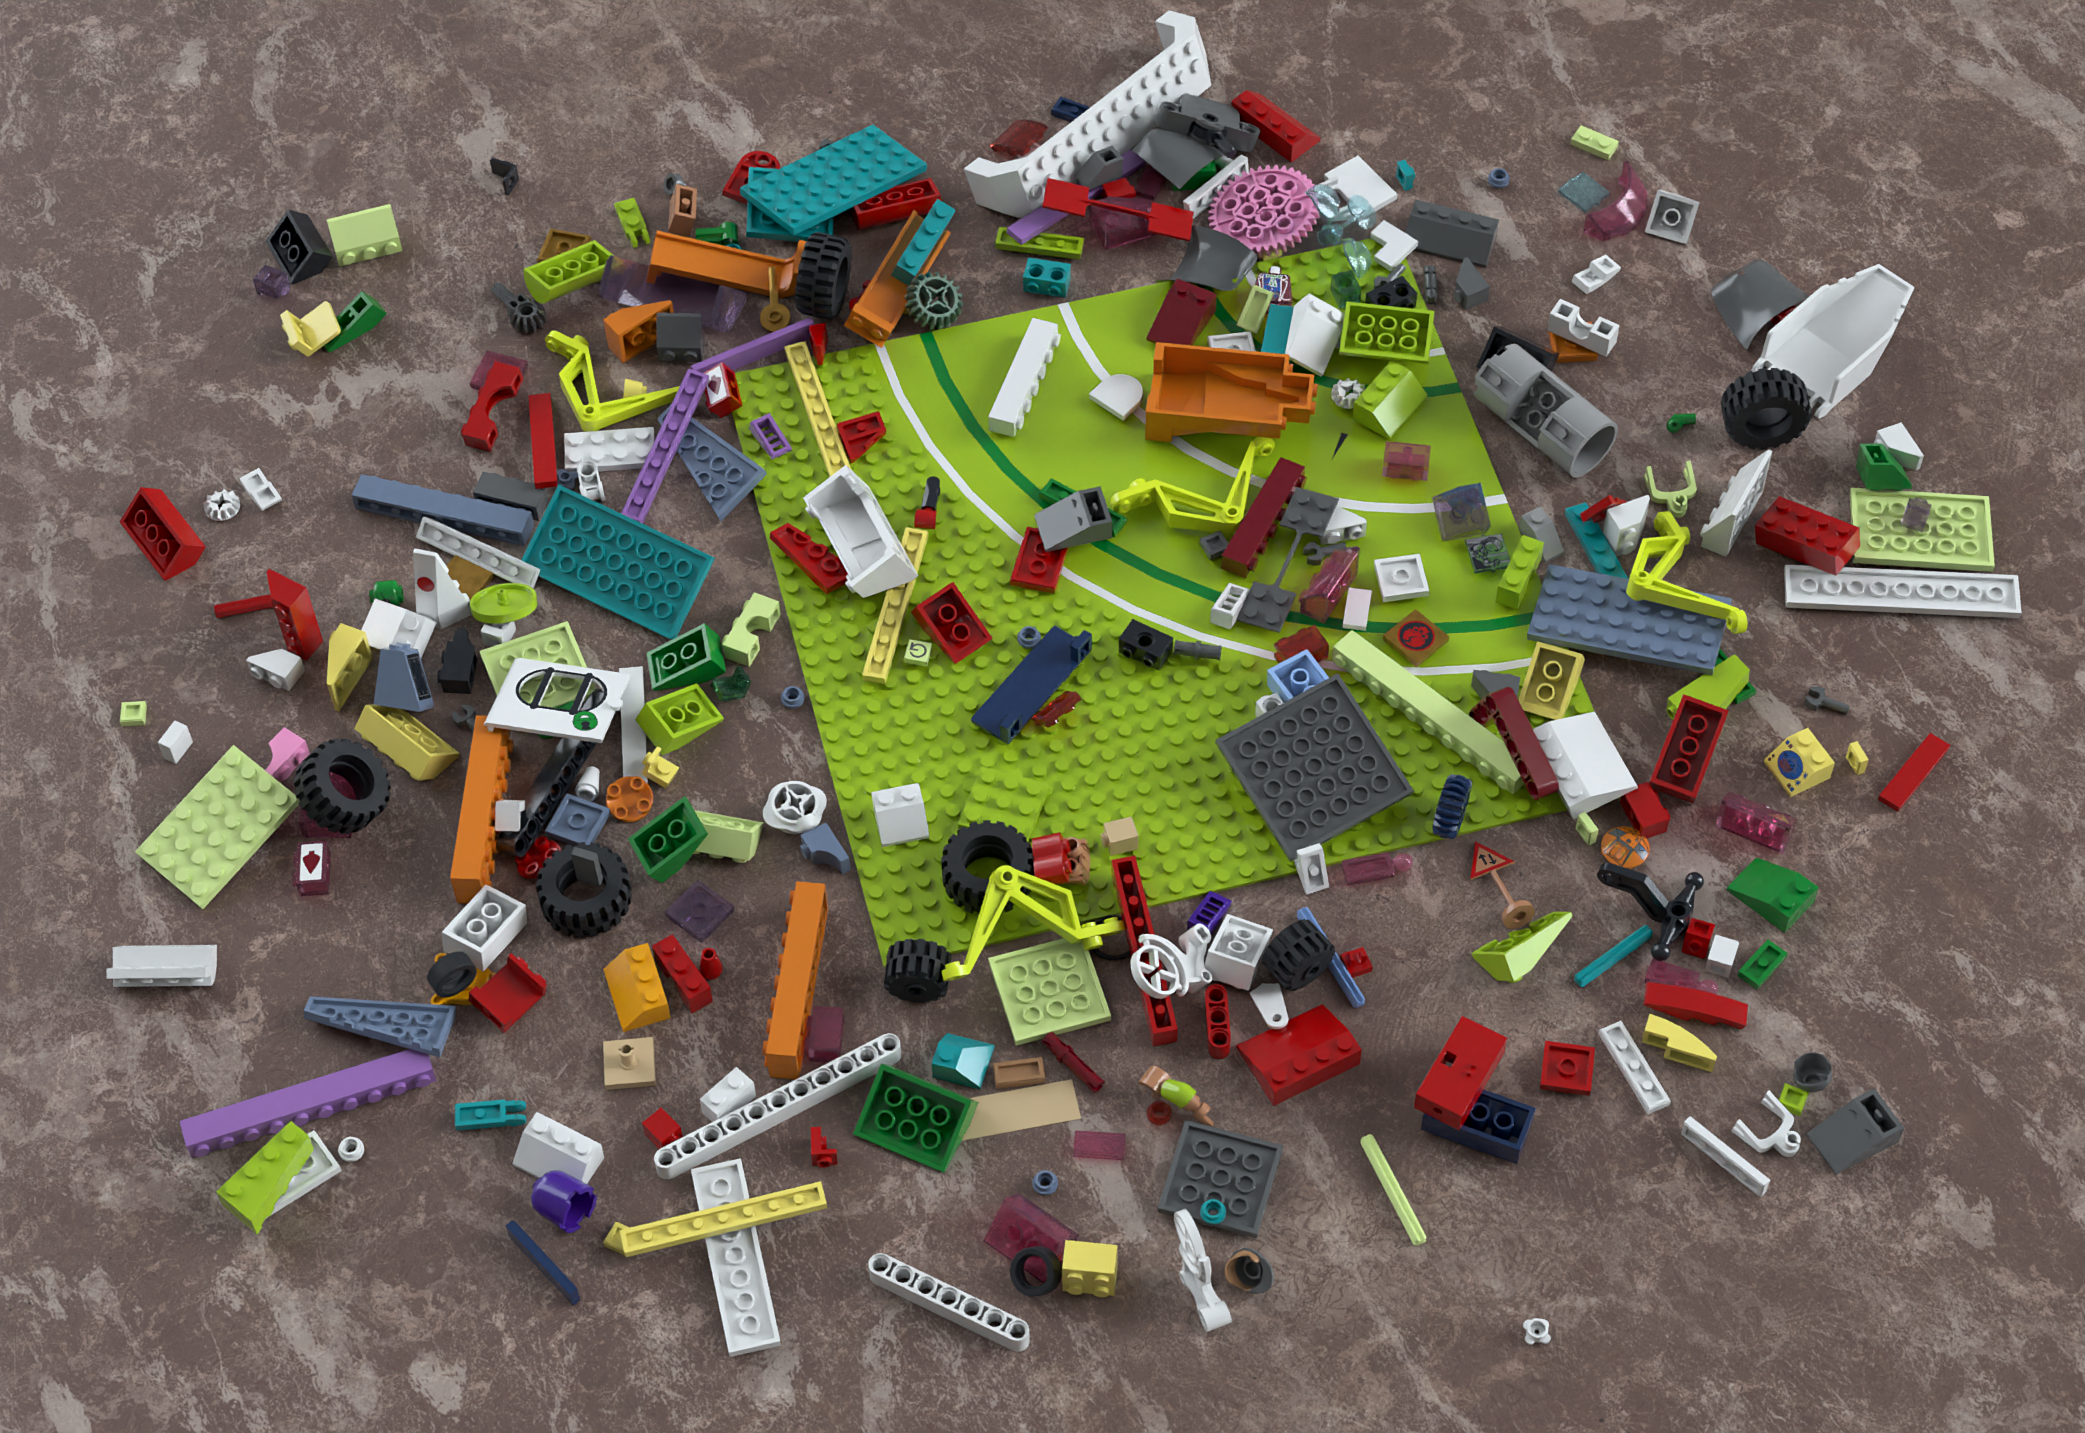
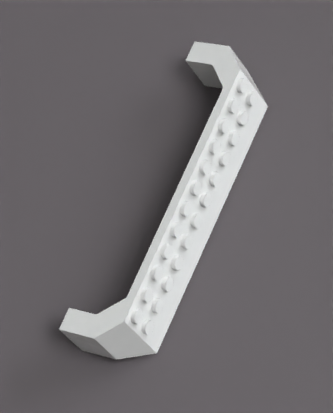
M1169 10L1157 19L1155 23L1164 51L1029 156L999 164L978 157L965 167L964 172L976 204L1022 219L1043 205L1047 178L1077 184L1078 182L1074 178L1075 174L1094 152L1113 146L1122 155L1138 144L1151 129L1158 127L1155 125V119L1161 102L1167 101L1179 104L1181 96L1185 93L1199 96L1211 86L1209 68L1195 17Z

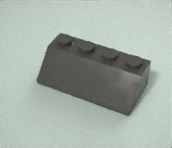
M1415 200L1409 216L1406 234L1418 241V246L1414 251L1463 262V259L1468 257L1473 265L1486 268L1497 238L1499 219Z

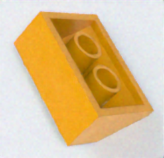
M648 943L623 950L603 969L623 1032L671 1018L668 1002Z

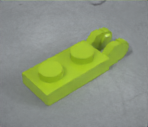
M635 198L614 203L619 221L632 247H638L636 236L642 235L645 244L651 243L646 224Z

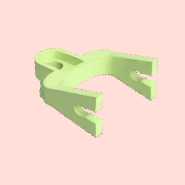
M1691 460L1686 461V468L1683 470L1688 488L1675 492L1658 491L1655 487L1651 466H1647L1643 478L1651 500L1655 503H1666L1668 511L1673 517L1679 518L1684 516L1688 507L1687 501L1693 498L1697 491Z

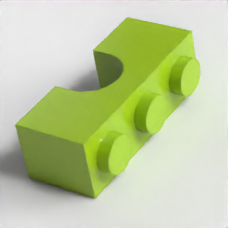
M1522 535L1498 585L1496 603L1518 610L1526 593L1530 575L1534 576L1542 559L1544 542Z

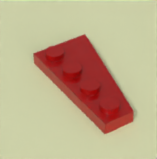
M789 523L770 532V539L825 594L838 589L848 581L846 578L848 573L839 556L837 557L829 552L827 546L822 543L816 544L809 535Z

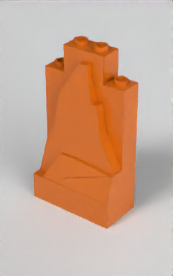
M1156 342L1151 392L1148 394L1146 406L1145 440L1172 442L1173 436L1205 432L1280 439L1281 430H1286V422L1309 424L1310 415H1315L1316 402L1312 401V397L1317 398L1318 384H1314V374L1293 373V364H1289L1290 355Z

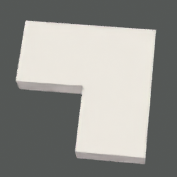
M1385 220L1370 234V238L1384 246L1374 255V261L1389 271H1392L1418 246L1416 239Z

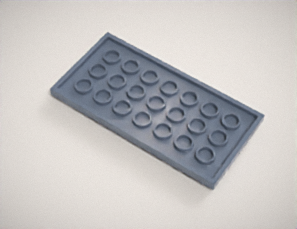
M1548 565L1527 633V640L1713 675L1726 627V620L1648 600H1633L1626 593L1629 581L1626 578ZM1695 592L1730 606L1732 605V598Z

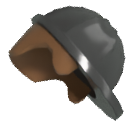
M1242 1248L1234 1252L1226 1263L1224 1274L1227 1282L1246 1292L1254 1294L1264 1293L1271 1288L1274 1282L1272 1266L1259 1251L1252 1248Z

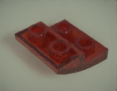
M1016 120L990 146L994 152L1003 150L1004 152L1007 151L1010 156L1019 154L1023 156L1031 150L1030 146L1033 143H1037L1044 137L1043 134L1049 128L1046 124L1034 120Z

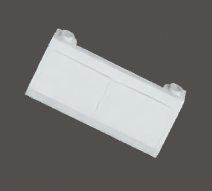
M847 465L803 497L807 504L806 511L813 519L815 517L819 519L848 573L846 576L848 581L845 584L852 593L857 592L865 598L908 583L919 576L870 487Z

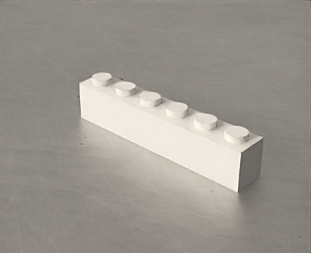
M1032 318L988 416L989 431L1015 437L1017 430L1022 428L1025 412L1028 413L1031 408V398L1037 395L1038 382L1040 379H1044L1046 364L1052 361L1053 348L1059 345L1061 335L1058 334V324Z

